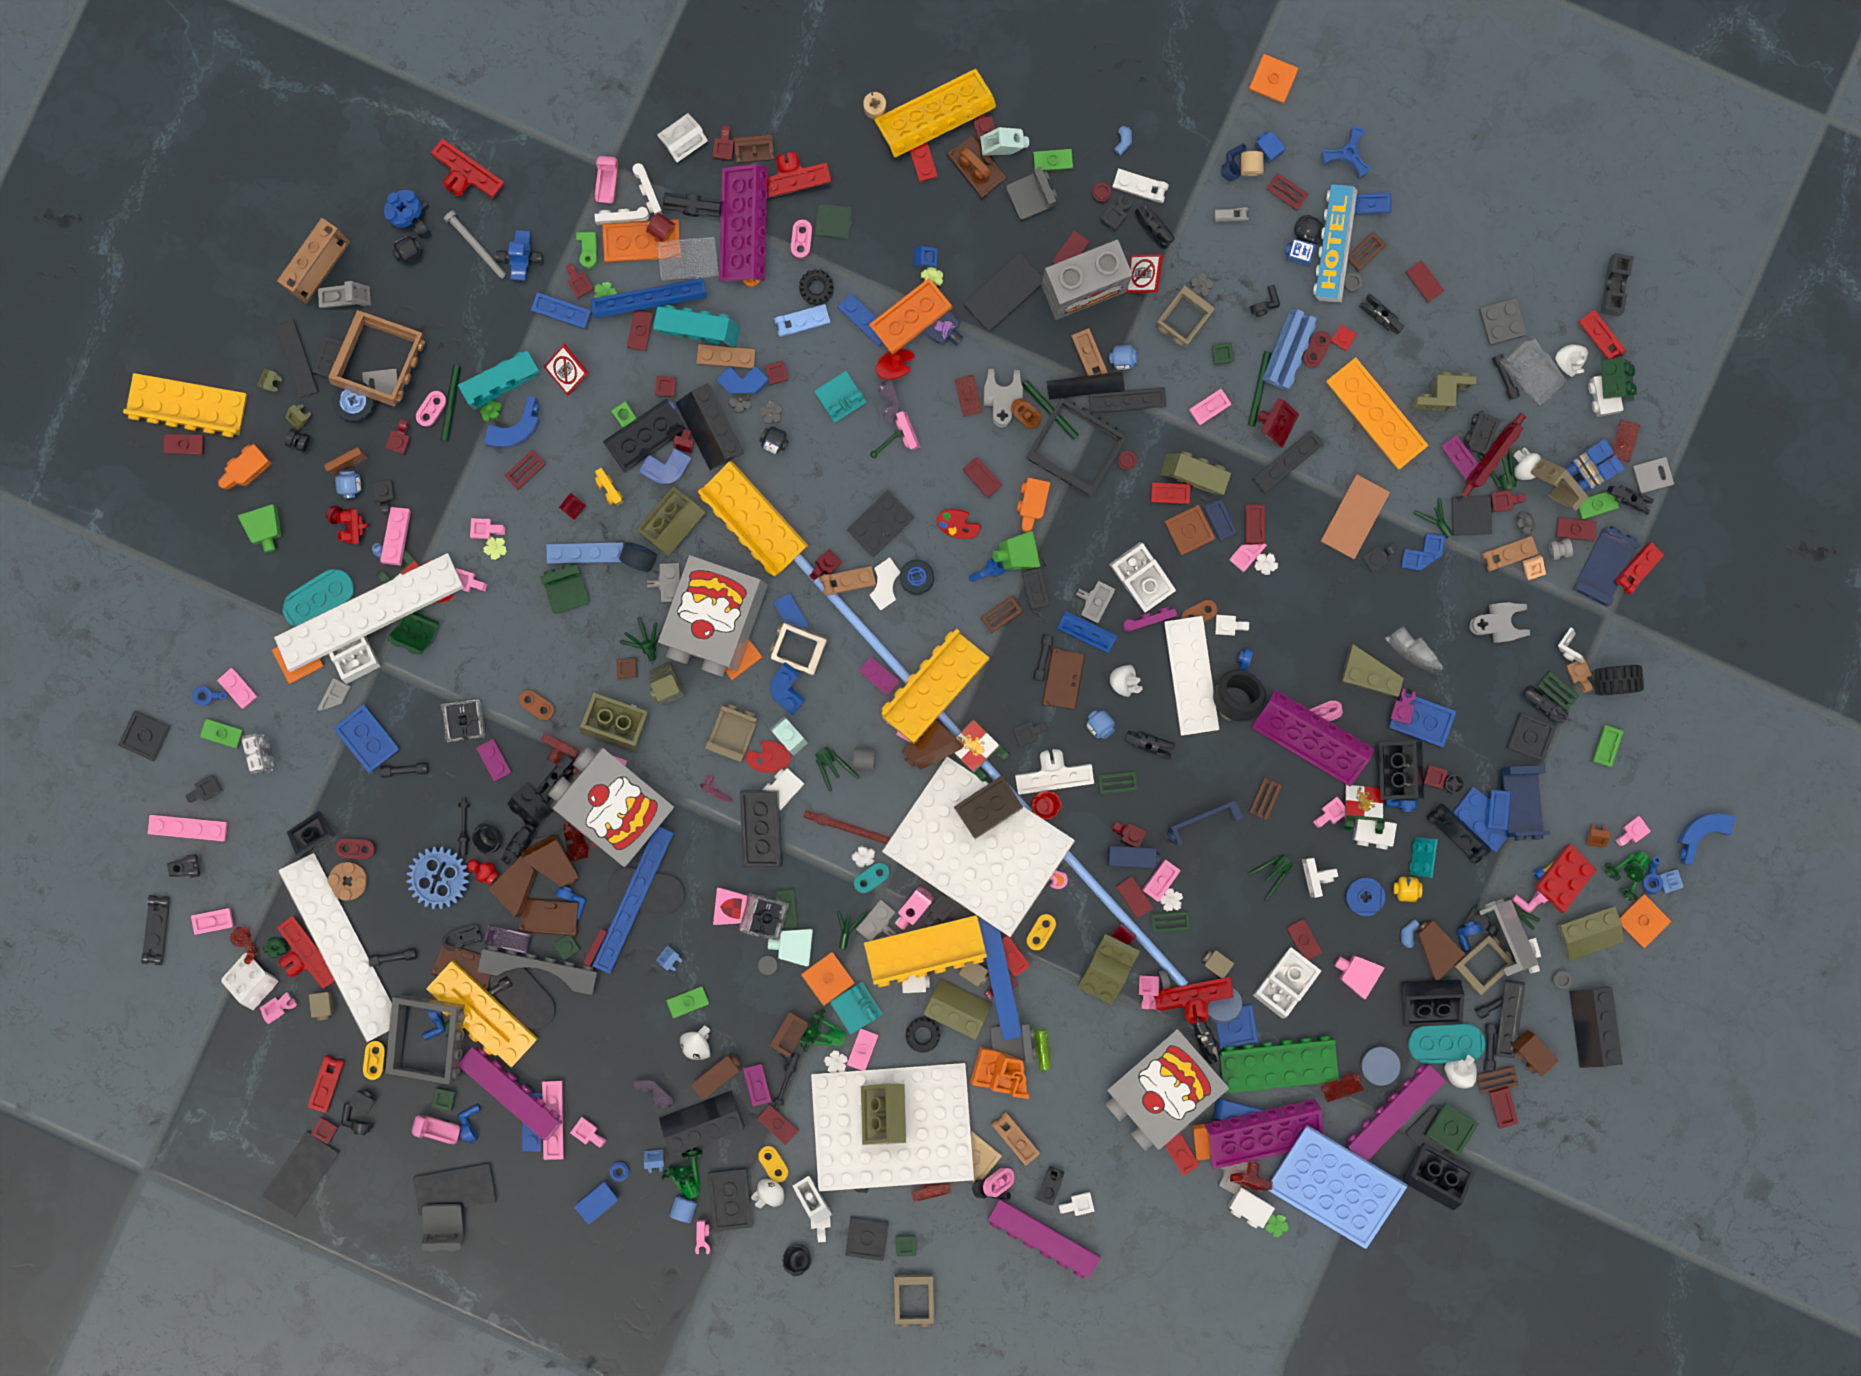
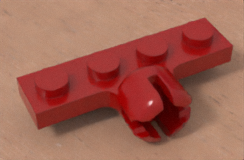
M443 138L431 152V156L450 168L451 171L443 180V184L449 192L453 189L454 192L452 194L456 196H461L468 186L473 185L493 199L504 186V182Z
M787 152L789 163H787L784 154L778 155L776 158L778 174L767 179V199L832 183L828 164L823 163L801 168L797 153Z
M293 916L277 927L291 946V951L279 960L280 966L283 969L294 963L285 971L289 977L293 978L303 970H308L322 989H325L335 981L321 953Z
M1231 977L1159 990V996H1156L1157 1009L1160 1012L1182 1007L1185 1010V1018L1189 1023L1198 1024L1197 1015L1200 1017L1201 1023H1203L1209 1017L1208 1003L1234 997Z

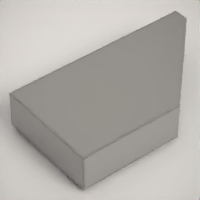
M333 678L317 710L323 711L343 704L351 686Z

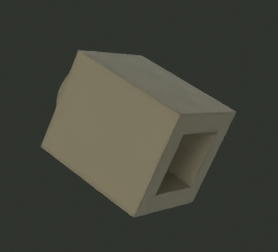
M1216 950L1208 951L1203 958V961H1205L1203 966L1221 979L1225 978L1234 965L1232 961Z
M972 961L966 962L965 967H962L958 973L977 987L979 984L984 985L989 977L986 968L978 963L973 964Z
M332 991L309 994L311 1018L317 1017L318 1021L329 1019V1015L334 1014Z

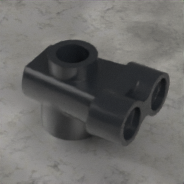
M197 854L187 855L185 859L167 864L170 877L190 876V878L200 876ZM176 865H179L181 868L179 872H176Z

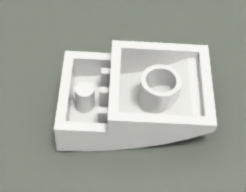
M1141 542L1109 564L1144 612H1147L1176 591L1159 564Z
M366 636L329 653L341 679L346 684L381 667Z
M1290 947L1260 984L1253 996L1284 1019L1289 1015L1297 1002L1301 1000L1321 970Z

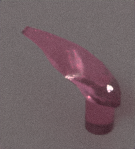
M707 775L704 784L701 783L700 787L713 797L732 803L733 800L711 786L714 777Z

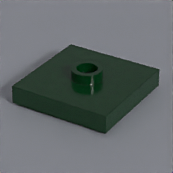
M1445 1102L1425 1135L1459 1156L1479 1123Z

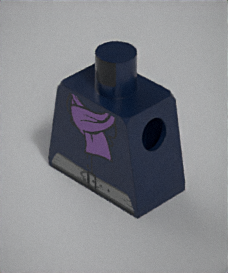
M950 311L920 333L942 346L947 340H950L957 346L963 339V336L956 331L960 323Z

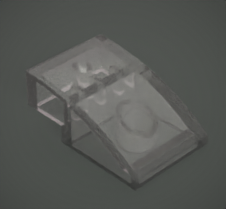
M715 237L690 238L657 243L661 281L719 277Z
M1526 336L1500 361L1516 384L1539 407L1567 382L1550 355L1545 353L1536 339Z
M1404 627L1396 629L1385 638L1400 655L1416 666L1434 673L1444 669L1423 639L1420 637L1413 640Z

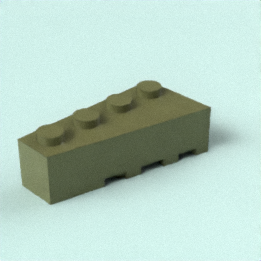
M670 661L649 670L652 687L649 691L653 700L666 705L685 696Z

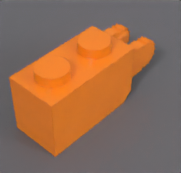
M255 444L247 445L241 451L242 454L238 458L234 457L227 463L225 468L227 473L218 480L219 487L229 490L236 484L247 486L272 464Z
M1028 478L1027 482H1023L1021 493H1024L1023 501L1019 500L1017 512H1020L1019 517L1023 518L1021 524L1023 533L1032 530L1034 520L1038 521L1043 518L1050 482Z

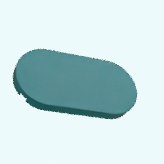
M331 569L323 572L286 597L283 605L284 618L289 624L297 627L350 601L354 595L352 578L341 570Z
M1470 1024L1419 1026L1411 1032L1408 1038V1049L1412 1057L1426 1064L1465 1061L1468 1055L1477 1060L1483 1054L1486 1046L1485 1037L1482 1032Z

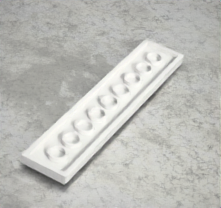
M447 553L274 638L287 669L292 672L464 587L450 555Z
M313 853L280 869L278 872L366 1042L388 1032L392 1003L374 968L370 967L368 957L342 906L328 884L327 877L315 854Z

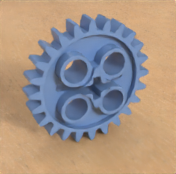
M433 847L432 853L429 849H425L426 855L419 852L420 859L413 858L416 864L409 865L413 871L407 873V875L412 877L406 882L413 885L408 890H415L412 897L419 896L418 903L425 901V907L432 903V909H435L437 904H439L440 909H443L444 903L451 907V900L454 903H458L456 897L463 898L464 896L461 891L468 890L464 883H470L469 880L465 879V876L470 875V873L464 872L467 865H461L464 858L458 860L459 853L451 855L452 849H448L445 853L444 847H441L439 852L436 847ZM431 860H435L438 864L437 869L434 871L429 868ZM443 862H446V865L440 874L442 881L437 882L434 893L431 894V889L436 883V878H434V875H438L440 873ZM450 867L454 868L456 872L453 878H449L446 874L447 869ZM425 877L430 880L428 888H423L421 885V881ZM442 885L448 888V893L445 896L439 893V888Z

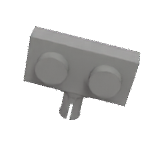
M679 563L659 564L658 580H647V588L659 587L661 603L672 602L680 582Z
M1100 581L1097 582L1090 594L1079 588L1076 596L1086 600L1081 616L1098 624L1115 589Z
M880 900L856 930L869 941H873L881 932H884L889 937L893 936L896 932L888 924L896 912Z
M1254 1160L1222 1167L1223 1174L1218 1185L1236 1195Z

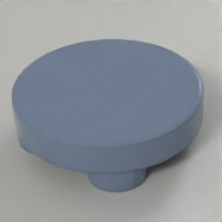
M1233 988V998L1208 1003V1014L1212 1022L1228 1023L1240 1016L1242 998L1236 989Z
M1382 1046L1368 1050L1360 1064L1364 1077L1369 1082L1379 1086L1392 1083L1400 1073V1060L1391 1049Z

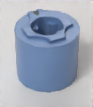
M675 1196L669 1217L691 1223L697 1203L685 1197Z

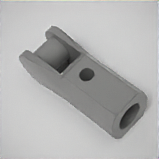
M1249 208L1214 209V222L1249 221L1247 217ZM1234 212H1239V217H1234Z

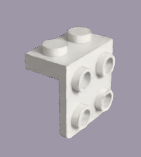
M244 953L221 980L240 1004L252 1010L261 1003L279 982L276 977L265 972L248 953Z

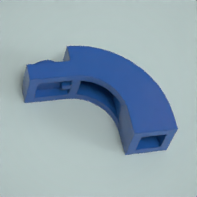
M528 396L523 416L516 425L510 428L488 425L484 444L494 448L507 449L519 446L531 438L540 423V419L534 417V414L538 413L540 403H537V398Z
M1721 813L1706 814L1695 818L1686 825L1677 842L1684 844V848H1681L1679 854L1681 864L1693 865L1698 842L1704 835L1710 832L1731 835L1736 816Z

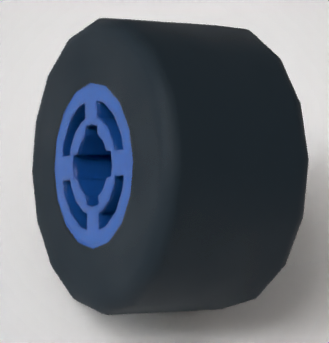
M626 542L619 560L632 568L650 572L657 554L641 545Z
M911 560L902 567L900 583L908 593L921 595L932 587L934 572L928 563L922 560Z

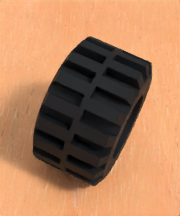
M1640 665L1604 667L1593 671L1595 694L1599 696L1635 693L1644 690L1643 671Z

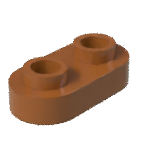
M964 147L959 152L961 155L959 159L966 166L970 165L974 169L973 173L979 179L984 178L986 180L991 175V171L967 147Z
M1024 398L1015 400L1011 405L1012 414L1027 428L1033 429L1040 424L1041 414Z
M1211 600L1202 601L1184 611L1181 619L1187 618L1189 615L1194 617L1203 616V622H1206L1216 615L1217 606ZM1205 606L1211 608L1210 613L1204 611Z
M526 690L520 694L519 704L541 720H549L553 717L555 713L554 706L546 699L531 690ZM527 696L532 698L530 703L525 702ZM542 707L547 708L548 711L546 714L541 713Z

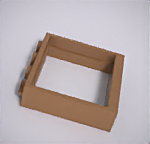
M321 218L277 281L292 295L307 304L348 247L350 241L338 228ZM339 240L344 241L342 247L337 244ZM291 280L296 282L294 286L290 284ZM303 291L308 293L306 298L301 295Z
M357 310L329 374L330 384L395 407L397 402L402 400L404 394L402 390L404 385H408L411 374L409 373L411 369L417 365L418 352L424 348L423 334ZM364 325L414 342L392 395L342 378Z

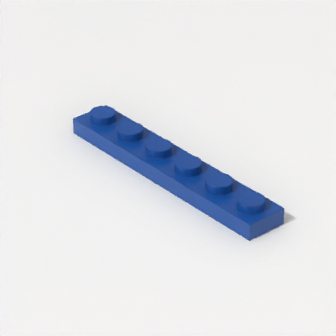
M702 278L591 299L594 318L705 298L707 295Z

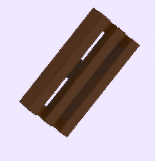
M1372 232L1348 255V261L1359 272L1386 247V244L1375 232ZM1374 238L1375 241L1354 260L1352 257ZM1379 243L1381 246L1359 265L1358 262Z
M1011 596L982 616L981 620L992 634L1023 611ZM1009 602H1012L1013 605H1011L1009 608H1007L999 615L991 619L989 622L987 621V618L997 612L999 609L1004 607ZM1014 608L1017 609L1016 612L992 628L991 624Z
M1264 777L1249 813L1267 820L1282 785ZM1266 783H1268L1269 787L1266 791V794L1263 798V801L1260 805L1258 812H1256L1254 810L1257 806V803L1260 799V796L1264 790ZM1273 786H1275L1276 789L1274 791V794L1270 800V803L1267 807L1265 814L1263 815L1262 811L1265 807V804L1268 800V797L1271 793Z
M1514 1066L1477 1074L1476 1076L1480 1094L1489 1093L1491 1090L1504 1086L1509 1088L1519 1086ZM1506 1072L1511 1073L1508 1076L1481 1081V1078ZM1512 1079L1513 1081L1510 1083L1483 1089L1484 1085H1489Z

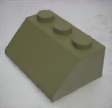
M673 486L637 528V531L669 556L684 537L688 535L695 524L700 521L705 512Z
M593 693L580 726V734L635 753L648 711Z
M1608 906L1556 925L1569 961L1624 942L1622 924L1615 906Z
M939 979L923 1015L976 1040L992 1004Z
M887 1083L861 1086L862 1145L906 1143L905 1084Z

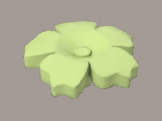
M927 267V270L920 274L921 278H925L924 281L930 278L935 285L941 286L943 283V273L940 270L936 271V268Z
M491 537L486 542L488 546L483 548L484 552L487 555H491V559L494 560L500 558V554L505 555L507 552L506 547L503 546L505 544L503 538H496L495 541Z

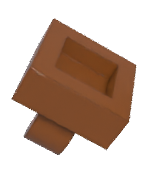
M1593 824L1586 838V845L1606 847L1610 839V831H1606L1605 825L1602 826L1601 830L1595 829V824Z

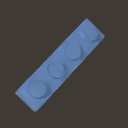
M624 543L546 544L547 564L621 562L619 557Z

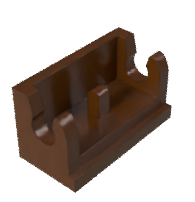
M772 135L734 138L737 163L775 160Z

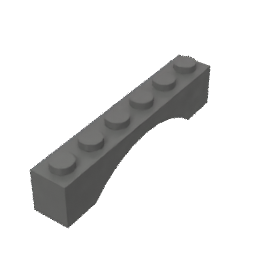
M488 945L487 949H482L477 972L497 976L515 968H539L561 978L574 992L589 995L593 993L597 971H594L592 966L582 965V968L574 967L575 963L564 961L563 964L555 963L556 959L545 957L544 960L536 959L537 955L525 953V956L517 955L518 951L506 949V953L500 952L498 947Z

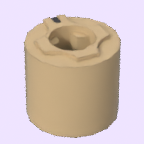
M871 92L865 97L863 102L864 112L869 118L875 119L885 114L886 100L882 94Z
M1248 151L1241 153L1242 176L1264 174L1263 152Z

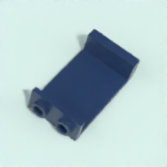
M1613 526L1603 528L1573 590L1606 607L1611 606L1614 600L1612 597L1618 587L1615 579L1629 564L1635 550L1640 548L1641 544L1637 542L1638 539L1631 535L1624 536L1620 534V530Z
M1545 765L1501 768L1503 791L1512 792L1509 827L1506 830L1507 837H1514V841L1526 840L1527 836H1532V840L1544 839V835L1551 834L1550 831H1543L1538 774L1545 773Z
M1236 800L1168 827L1170 831L1167 834L1171 843L1175 842L1176 845L1183 844L1177 831L1178 828L1227 808L1232 821L1242 819L1243 816Z

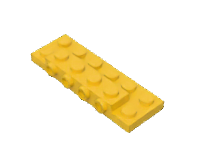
M454 960L427 987V990L439 1001L465 1005L464 1015L466 1017L462 1029L465 1028L470 1032L468 1036L474 1042L479 1041L483 1044V1050L488 1055H498L510 1067L538 1039ZM442 1012L446 1016L451 1015V1013Z

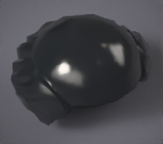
M1303 215L1297 220L1294 231L1298 240L1317 244L1322 239L1323 226L1318 218L1311 215Z
M479 824L473 831L471 839L474 846L481 853L490 854L498 851L501 846V834L496 827L488 824Z
M792 1245L787 1248L783 1255L782 1266L787 1273L794 1277L802 1275L810 1268L812 1261L808 1248L804 1245Z

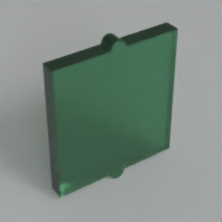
M819 204L818 215L815 218L817 222L815 235L849 239V230L852 225V207Z

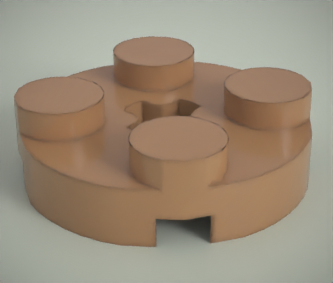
M345 862L336 865L331 870L327 880L335 897L345 901L359 898L366 890L368 879L365 870L360 865ZM345 876L347 878L352 877L351 886L343 884Z

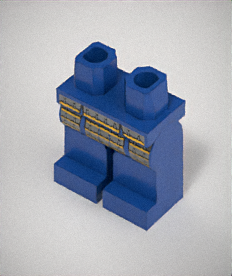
M1603 439L1572 460V463L1566 470L1572 477L1577 473L1581 475L1582 480L1577 483L1583 491H1586L1588 489L1592 490L1622 472L1625 468L1616 455L1598 465L1599 462L1614 453L1607 441Z

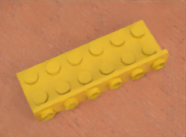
M974 69L874 120L888 143L893 156L897 157L996 108V104L989 88L978 71Z
M133 373L127 408L123 409V413L128 415V419L139 421L140 418H145L147 422L158 424L159 421L166 422L165 425L170 427H177L178 424L184 425V429L196 431V428H201L205 433L215 434V431L222 432L223 436L234 437V435H240L248 394Z
M732 461L728 462L703 488L698 490L702 501L711 506L714 514L726 523V527L739 537L740 543L749 548L752 556L764 565V569L773 576L780 574L808 547L806 542Z
M958 629L947 634L944 639L945 642L933 650V656L929 660L925 659L919 667L920 670L908 678V684L904 688H899L894 694L895 698L891 703L888 701L881 709L882 718L913 744L919 740L989 661V657L962 636Z
M977 915L864 943L873 984H878V987L890 985L889 981L896 979L897 983L909 980L908 976L916 975V978L928 976L927 972L933 970L935 974L946 971V967L953 966L954 969L965 967V963L970 961L973 964L984 962L983 958L987 957Z

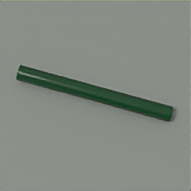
M1264 351L1248 422V426L1251 427L1256 426L1265 381L1262 379L1271 357V352Z
M453 365L440 439L442 441H448L461 367L458 365Z
M1028 380L1024 381L1022 386L1051 416L1054 411L1051 404ZM1059 414L1055 421L1073 440L1076 439L1079 434Z

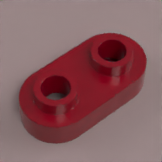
M1318 331L1312 336L1308 348L1302 357L1303 363L1307 367L1314 368L1321 363L1331 343L1330 335L1327 332ZM1318 338H1324L1325 342L1323 344L1319 343ZM1310 354H1314L1316 360H1311Z
M341 839L336 844V852L342 858L369 859L375 853V845L369 840ZM346 844L350 847V850L348 852L344 851V846ZM364 846H368L369 851L367 853L363 852Z

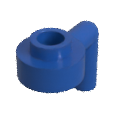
M993 557L990 558L986 563V568L971 574L969 580L974 582L988 575H1002L1005 572L1002 561L995 562Z
M1245 648L1244 651H1240L1238 662H1241L1239 670L1247 671L1253 650Z
M204 686L195 688L192 693L193 701L201 706L207 705L211 700H224L227 697L225 692H211ZM200 692H204L206 695L202 700L198 698Z
M1385 800V805L1387 807L1402 808V812H1414V808H1418V800Z
M1657 856L1651 861L1649 875L1642 882L1643 889L1649 894H1656L1663 887V880L1657 875V866L1661 862V859ZM1650 882L1655 884L1654 888L1649 886Z
M562 886L561 889L557 888L555 896L579 902L577 920H580L586 899L573 894V889L565 886Z
M1475 920L1465 923V927L1457 930L1463 951L1471 949L1467 936L1483 930L1481 923H1476Z
M426 1009L436 1028L423 1033L425 1041L445 1032V1027L441 1020V1015H443L441 1011Z
M478 1104L458 1115L462 1125L460 1136L464 1142L472 1143L478 1139L474 1128L467 1119L481 1111Z

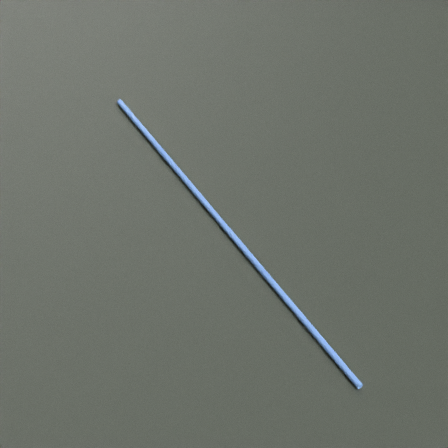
M799 554L794 561L823 592L824 586L820 581L821 576L814 581L809 576L814 568ZM837 594L826 596L907 685V680L911 675ZM944 712L937 718L954 737L961 732ZM988 760L980 766L993 781L1001 776ZM1010 786L1022 806L1031 811L1032 809ZM1068 851L1064 860L1120 922L1137 936L1136 939L1166 970L1167 974L1179 987L1185 986L1188 981L1075 856Z

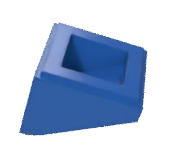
M927 246L915 247L914 266L937 267L938 248Z

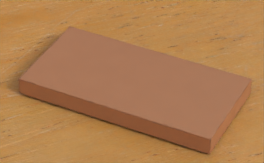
M1356 474L1320 542L1354 560L1390 492Z

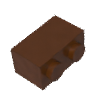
M1528 1029L1511 1045L1516 1050L1514 1054L1521 1061H1526V1068L1532 1074L1537 1073L1543 1076L1558 1062V1059L1542 1041Z

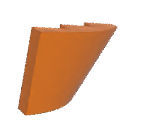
M980 1047L970 1083L974 1086L990 1088L995 1092L1008 1093L1012 1097L1029 1099L1022 1059L1001 1051Z

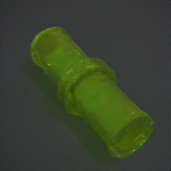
M1047 1030L1034 1031L1037 1043L1036 1053H1038L1040 1066L1039 1070L1051 1069L1049 1055L1051 1048L1048 1046Z

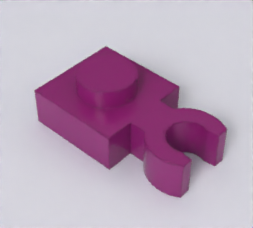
M1402 689L1400 692L1401 702L1395 701L1390 719L1409 725L1415 707L1410 705V701L1415 698L1416 693L1412 692L1411 696L1407 698L1405 696L1406 689Z

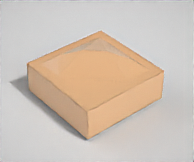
M1541 555L1522 561L1527 580L1546 575Z

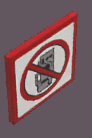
M1162 254L1131 255L1129 268L1132 278L1126 293H1158Z
M563 344L544 365V368L567 396L588 374V371L566 344Z

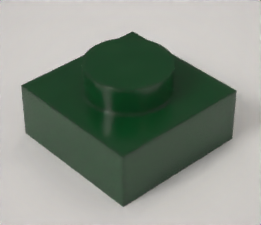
M1231 342L1212 345L1215 365L1234 362Z
M570 935L553 944L563 960L581 950Z
M436 1088L432 1108L452 1111L456 1091Z
M915 1235L896 1236L897 1257L916 1256Z

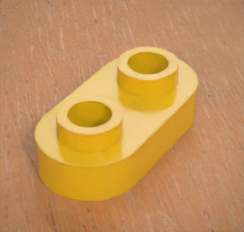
M1041 915L1028 934L1027 944L1031 949L1040 950L1047 943L1056 927V921L1051 915ZM1044 920H1048L1050 923L1046 928L1042 925ZM1034 937H1039L1040 942L1038 944L1033 943Z
M372 1041L365 1048L363 1073L370 1080L378 1079L384 1071L386 1048L380 1041ZM374 1047L379 1048L378 1054L373 1052ZM372 1066L377 1068L376 1073L371 1072Z
M773 1146L763 1147L759 1152V1160L769 1177L776 1182L784 1181L788 1176V1168ZM771 1153L772 1158L766 1159L765 1154ZM780 1169L782 1175L777 1176L775 1170Z

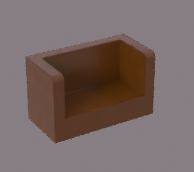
M790 1011L770 1046L790 1057L810 1023Z

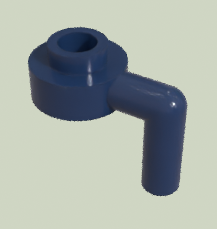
M1243 143L1226 154L1227 163L1222 165L1221 172L1222 176L1228 181H1234L1240 177V169L1234 162V157L1247 149Z

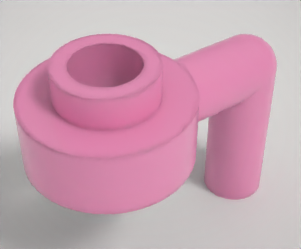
M1539 891L1535 893L1529 904L1517 894L1512 898V901L1527 913H1531L1541 902L1545 904L1548 901Z

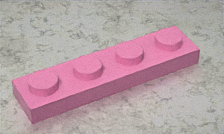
M150 815L148 834L226 841L228 822Z
M543 1081L542 1095L543 1101L546 1103L545 1107L550 1111L551 1109L556 1111L561 1116L559 1119L563 1122V1081ZM563 1123L549 1140H543L544 1160L564 1159Z

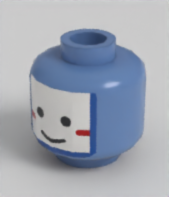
M1132 345L1115 346L1113 352L1109 354L1110 364H1114L1117 370L1133 369L1135 364H1138L1137 349H1134Z
M352 469L339 471L340 474L335 476L337 493L343 495L344 498L355 497V494L361 491L360 475Z
M1095 710L1088 716L1087 728L1096 738L1106 739L1115 731V722L1106 711L1098 712Z

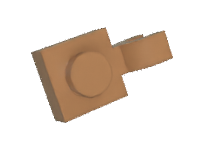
M1585 659L1583 664L1576 661L1565 666L1573 684L1579 682L1583 694L1593 690L1591 683L1587 679L1592 674Z

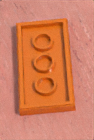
M670 220L675 223V227L664 243L646 232L650 221L602 224L604 262L681 258L679 220Z
M928 278L871 322L869 326L893 355L953 307L933 281Z

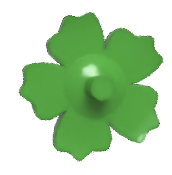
M608 281L606 283L603 282L602 286L600 284L594 286L597 293L594 295V298L616 295L617 292L614 288H611L612 283Z
M493 400L487 402V405H484L480 411L483 420L488 422L490 418L497 419L500 416L497 411L501 410V403Z
M1271 1214L1267 1221L1270 1224L1265 1225L1266 1231L1269 1233L1273 1232V1236L1279 1238L1283 1234L1282 1231L1287 1232L1289 1229L1287 1222H1284L1286 1217L1283 1214L1276 1217Z

